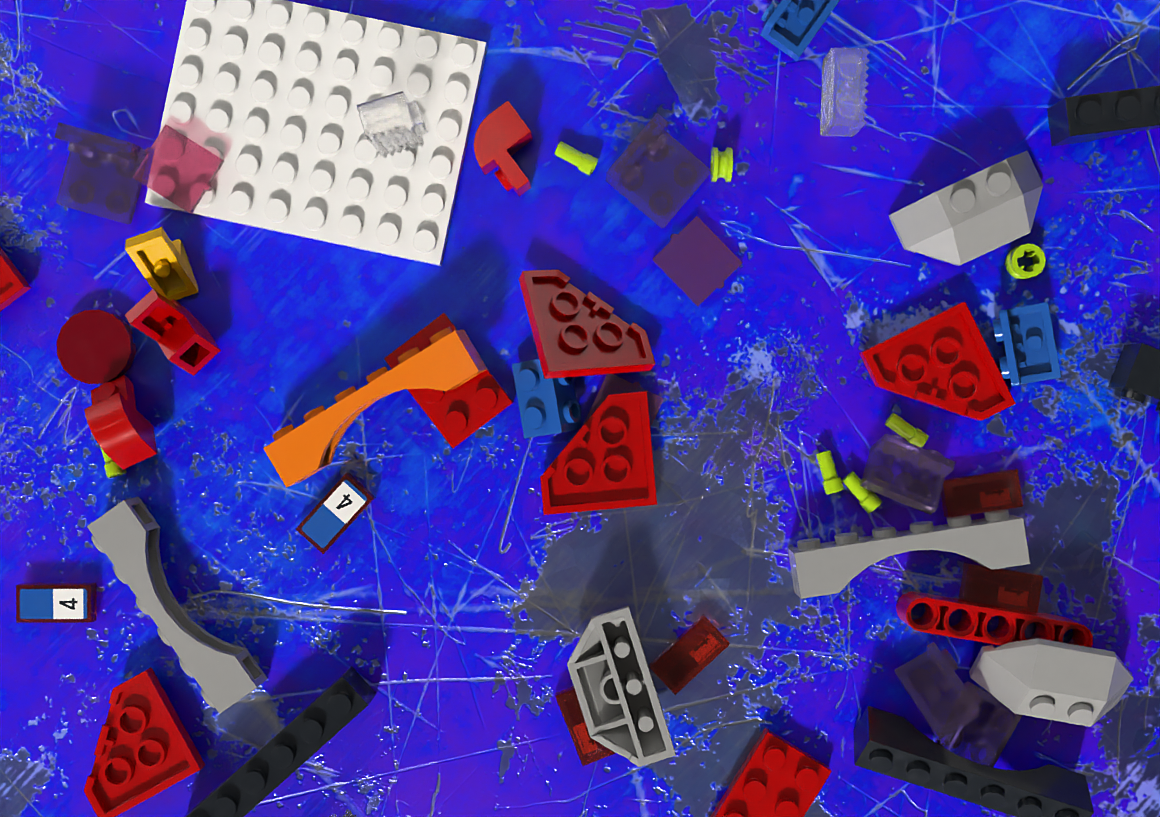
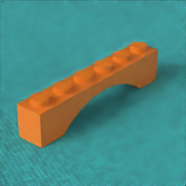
M450 327L441 330L429 338L432 345L422 351L415 347L397 358L400 364L388 371L386 367H382L366 377L367 385L358 390L352 386L340 392L334 397L337 402L326 410L321 405L303 416L306 422L297 428H294L291 424L274 433L272 437L275 441L263 449L286 488L304 481L330 465L336 448L347 428L360 413L377 400L404 389L428 388L442 391L456 389L487 370L465 330H454L452 332Z

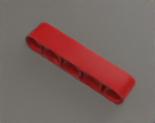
M916 591L903 594L896 604L898 617L914 630L924 633L1004 645L1009 642L1036 638L1063 643L1064 634L1067 630L1072 629L1073 637L1067 644L1090 648L1093 645V636L1086 626L1063 616ZM918 603H924V614L920 618L912 620V608ZM960 609L962 612L960 622L950 626V614ZM998 616V627L994 631L988 632V621L992 617ZM1035 622V633L1031 637L1026 638V627Z

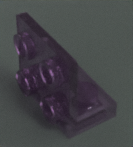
M656 113L606 172V182L660 228H665L707 179L711 170L666 132L669 122Z
M58 122L55 138L69 144L67 151L70 153L56 203L113 221L131 224L151 153L134 143Z

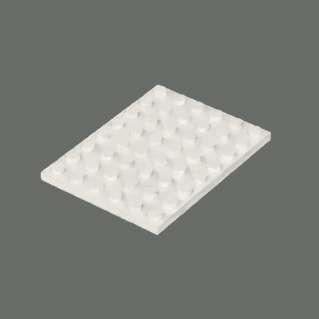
M187 0L145 203L442 266L485 62L487 43L287 0Z

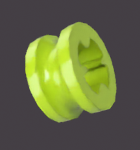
M712 147L710 161L711 182H716L718 178H724L725 182H731L733 172L732 147H727L725 151H719L717 147Z
M1027 243L1009 251L1005 259V266L1012 277L1023 280L1041 273L1045 267L1046 258L1040 247ZM1024 252L1028 253L1026 258L1032 257L1033 265L1028 266L1026 271L1023 270L1025 266H1018L1017 262L1018 258L1024 256Z

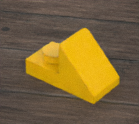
M159 227L125 240V250L152 289L170 301L198 293V285L180 239L171 241L164 229Z

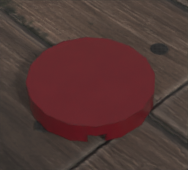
M84 310L71 316L61 327L57 339V356L63 369L74 379L87 384H104L127 372L134 360L136 345L133 343L131 335L133 333L130 326L121 317L105 310Z

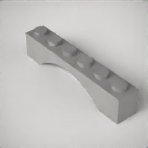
M139 497L123 500L87 526L92 533L91 539L95 547L109 557L114 564L113 570L117 578L122 583L128 584L136 595L135 601L137 606L144 614L150 615L158 626L157 632L159 637L166 645L172 646L180 657L179 663L181 668L188 676L195 678L202 688V697L209 706L216 708L219 714H221L268 679L246 648L227 643L209 634L196 624L178 604L168 586L162 569L159 549L160 526Z
M993 510L985 512V518L971 520L970 515L949 517L947 518L948 524L933 526V521H921L909 524L910 530L896 532L895 527H881L873 529V535L858 537V533L851 532L835 535V541L820 543L819 538L797 541L798 547L788 548L794 593L801 599L840 593L855 576L870 565L889 556L908 551L939 550L957 553L992 570L1030 564L1024 519L1010 515L1008 510Z

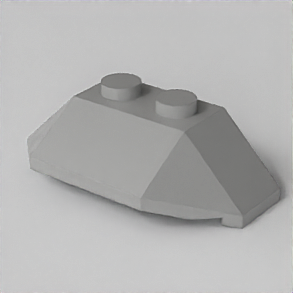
M1025 151L936 191L890 214L889 218L904 250L917 252L930 258L960 266L1031 233L1043 183L1028 151Z
M629 606L592 617L567 661L569 673L590 737L615 753L629 759L630 762L638 767L676 756L658 693Z
M1039 638L1009 642L999 647L994 645L983 646L969 671L971 679L1015 714L1088 727L1094 725L1118 704L1134 679L1130 670L1126 668L1113 651Z

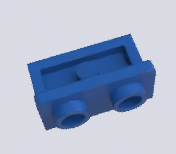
M773 0L761 17L765 25L760 36L797 61L840 0H782L780 3Z
M1048 302L1000 310V319L993 320L996 342L1004 341L1006 356L999 357L1003 379H1011L1012 386H1018L1025 383L1061 378Z
M539 359L512 364L524 438L581 429V407L577 402L574 386L575 377L544 379Z

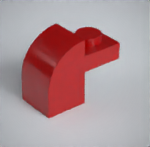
M506 101L481 122L475 134L474 152L484 175L498 167L499 170L494 175L504 189L508 192L513 188L518 196H521L531 188L528 178L511 156L531 142L533 138L530 129L509 101Z
M154 289L125 314V317L132 326L157 341L169 361L193 376L221 351L210 333L184 306L175 299L168 300Z
M125 375L91 390L92 405L84 409L87 423L99 446L117 465L124 470L157 454L154 426L137 411L133 383Z

